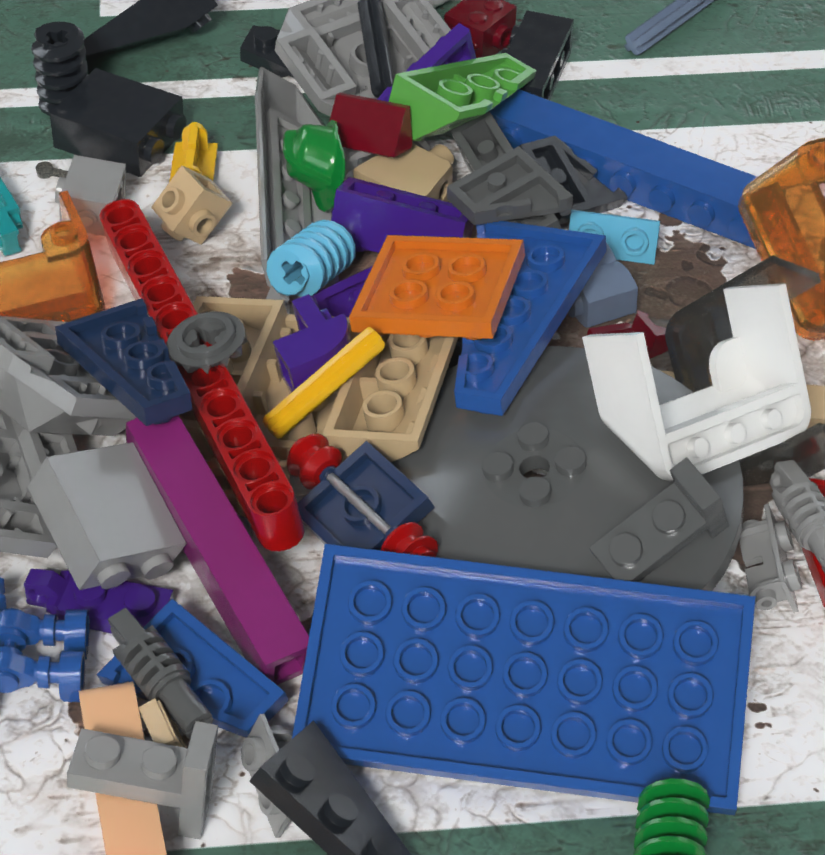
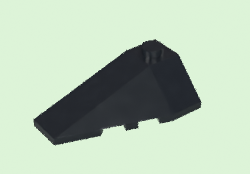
M139 0L85 38L86 61L178 35L187 27L193 34L212 20L208 12L218 6L215 0Z

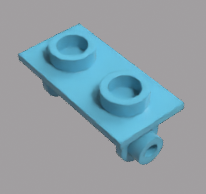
M571 210L569 230L606 235V243L611 248L616 260L655 264L660 221Z

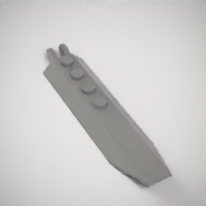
M260 67L255 90L261 263L267 286L270 287L266 299L284 300L285 306H287L290 300L289 297L295 300L300 298V296H286L277 293L270 284L267 275L268 258L271 252L311 223L320 220L331 221L333 208L327 212L319 210L311 188L294 180L287 174V160L283 153V135L287 130H298L304 124L322 126L324 124L295 84ZM336 276L321 289L338 282L339 276ZM292 305L290 308V314L295 315Z

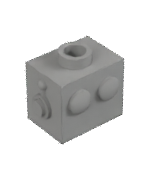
M74 155L66 178L59 177L56 186L55 202L59 203L60 228L105 236L99 214L107 204L125 199L126 164Z

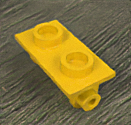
M198 122L190 123L182 131V142H175L169 182L182 165L214 181L218 143H208V133L202 124Z

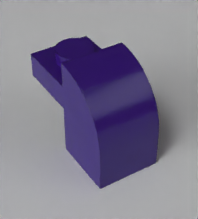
M309 294L292 300L299 331L273 341L281 376L291 393L352 341L345 314L343 313L332 318L326 308L319 310Z

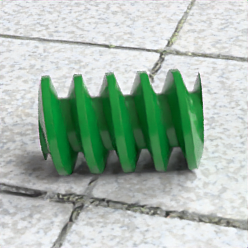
M673 778L659 780L646 786L638 798V813L635 826L637 831L635 833V851L633 855H707L704 849L708 840V833L705 828L708 827L709 813L707 809L710 804V796L707 790L696 782Z

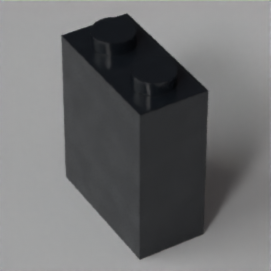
M97 68L50 112L54 148L78 156L126 164V173L141 177L153 164L161 159L163 153L172 143L182 137V131L186 127L182 96Z

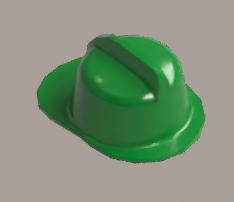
M331 120L326 126L304 124L298 130H287L283 135V153L287 160V174L294 180L311 188L319 210L323 212L331 210L334 205L336 189L344 182L345 156L338 135L337 121Z

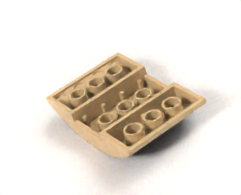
M196 297L193 306L198 314L213 311L225 312L236 316L244 325L248 342L242 345V356L229 358L227 369L275 457H279L281 461H287L289 451L298 439L316 433L325 436L329 446H334L341 452L342 462L366 440L390 462L401 459L420 448L458 337L434 336L424 338L418 335H380L385 342L384 349L286 435L277 439L264 426L263 418L285 399L291 391L281 376L273 341L299 331L295 315L287 314L284 300ZM346 317L351 339L353 340L360 333L352 332L349 317ZM192 410L180 414V419L204 459L210 461L211 458H216Z

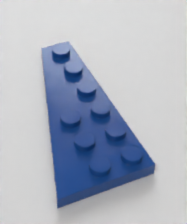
M507 221L476 225L477 238L523 240L525 257L494 338L469 340L462 337V352L458 359L454 389L456 408L477 411L482 414L504 415L607 251L606 235Z

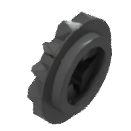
M213 311L200 313L182 321L169 335L167 347L172 361H175L177 366H183L188 374L199 368H202L208 374L212 367L220 365L227 368L229 358L242 356V345L248 341L244 325L236 316L225 312ZM200 339H202L204 342H208L212 346L207 347L204 344L201 345Z

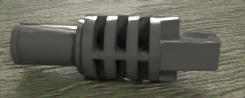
M127 608L109 617L111 633L119 644L118 647L113 649V654L149 701L154 698L157 701L160 700L189 739H191L195 721L212 724L213 715L190 687L191 678L189 671L155 627L152 625L144 630Z

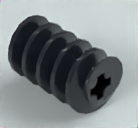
M68 22L46 23L36 28L34 33L36 41L32 44L31 51L34 55L35 81L38 84V105L41 112L48 116L88 76L84 34L79 27Z

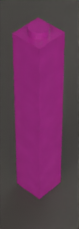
M179 415L174 416L166 423L145 426L137 417L126 422V443L133 442L187 543L183 551L245 659L276 685L302 675L309 635Z

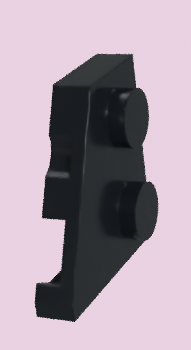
M556 136L528 142L519 146L573 195L572 209L554 213L560 224L570 222L571 210L601 213L621 207L628 198L626 193L619 187L613 193L597 180L594 175L598 170L585 159L577 157L572 152V149Z

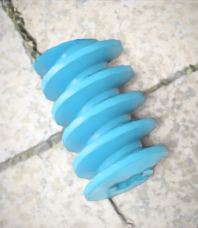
M320 220L313 222L271 252L267 261V275L270 284L277 293L286 296L296 295L303 297L308 294L312 296L352 265L355 258V243L345 227L335 221Z

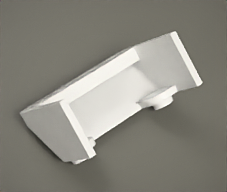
M786 283L736 286L723 289L733 337L719 342L711 352L709 370L713 386L659 405L644 332L590 334L582 337L601 420L660 479L673 481L670 469L686 457L701 474H705L798 437L807 429L811 419V406Z

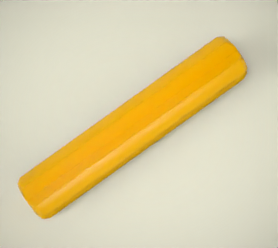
M371 327L364 329L264 416L263 424L267 430L277 439L286 435L384 349L385 342L382 337Z

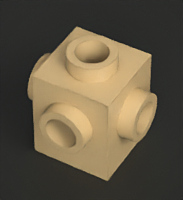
M182 165L151 208L162 219L161 228L172 238L178 241H183L184 238H187L202 245L233 203L210 178Z

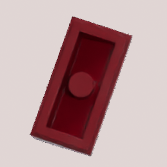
M341 92L336 94L330 121H337L338 135L342 147L387 157H397L413 147L410 106Z

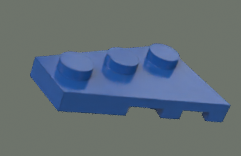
M171 599L143 627L145 630L153 625L187 668L191 678L190 687L213 715L212 724L218 725L219 728L247 738L259 714H265L269 722L289 701L285 691L174 599ZM116 656L96 674L101 683L108 686L133 681L136 696L149 701Z

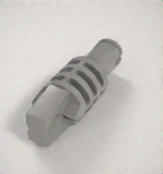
M794 460L776 462L774 473L771 475L769 482L773 490L772 497L800 547L814 553L825 573V498L818 486L811 482Z

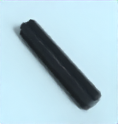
M359 0L357 5L371 91L376 98H379L387 87L393 86L395 79L382 1Z

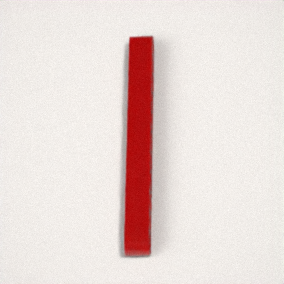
M130 199L113 201L107 204L99 214L111 254L134 299L143 298L147 307V314L149 317L152 316L157 326V334L160 340L164 339L167 345L168 337L173 329L182 321L198 313L139 205ZM200 339L201 345L204 344L207 347L212 346L208 342H204L202 339ZM217 365L212 367L208 374L202 368L188 374L183 366H177L191 393L192 412L260 544L270 551H284L296 546L302 540L305 530L293 488L229 370Z

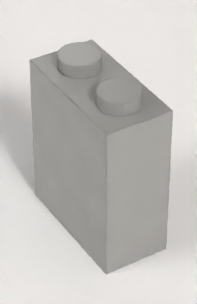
M133 442L48 456L27 486L79 590L101 586L103 589H110L122 584L126 580L142 576L148 580L158 578L172 569L174 559L187 544Z

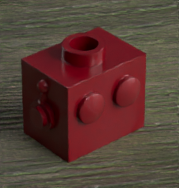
M462 0L444 14V22L451 30L458 23L470 29L476 58L496 55L510 44L513 26L516 25L517 6L504 0Z

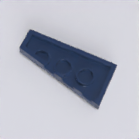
M143 298L55 326L57 344L145 426L166 423L174 416L192 410L191 393L175 361L170 360L168 347L164 339L160 340L157 334V326L152 316H148Z

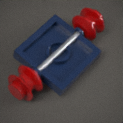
M316 433L302 437L292 445L287 457V470L292 476L299 477L300 483L306 489L311 490L297 503L302 522L323 544L436 557L438 552L437 541L431 536H424L423 529L418 524L435 508L426 494L367 440L343 462L341 452L336 447L329 446L328 440L321 434Z

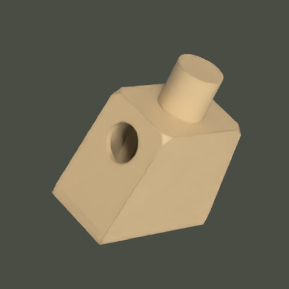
M413 144L411 149L397 157L374 156L353 169V178L448 202L447 186L452 184L453 180L452 165L454 157L452 152L442 144L434 146L429 151Z

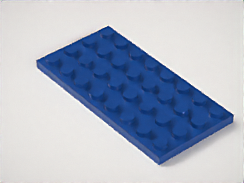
M325 544L292 739L314 720L347 765L638 803L639 794L643 789L656 781L670 778L686 779L700 784L707 790L710 796L707 812L735 816L738 801L756 596Z

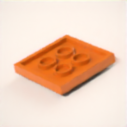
M387 235L349 315L352 332L361 333L364 329L371 327L379 335H418L424 338L434 336L463 337L469 340L493 339L525 257L524 241L518 239Z

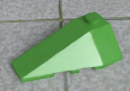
M507 53L397 73L388 102L410 106L412 141H421L423 138L448 132L486 114L534 79L537 70Z

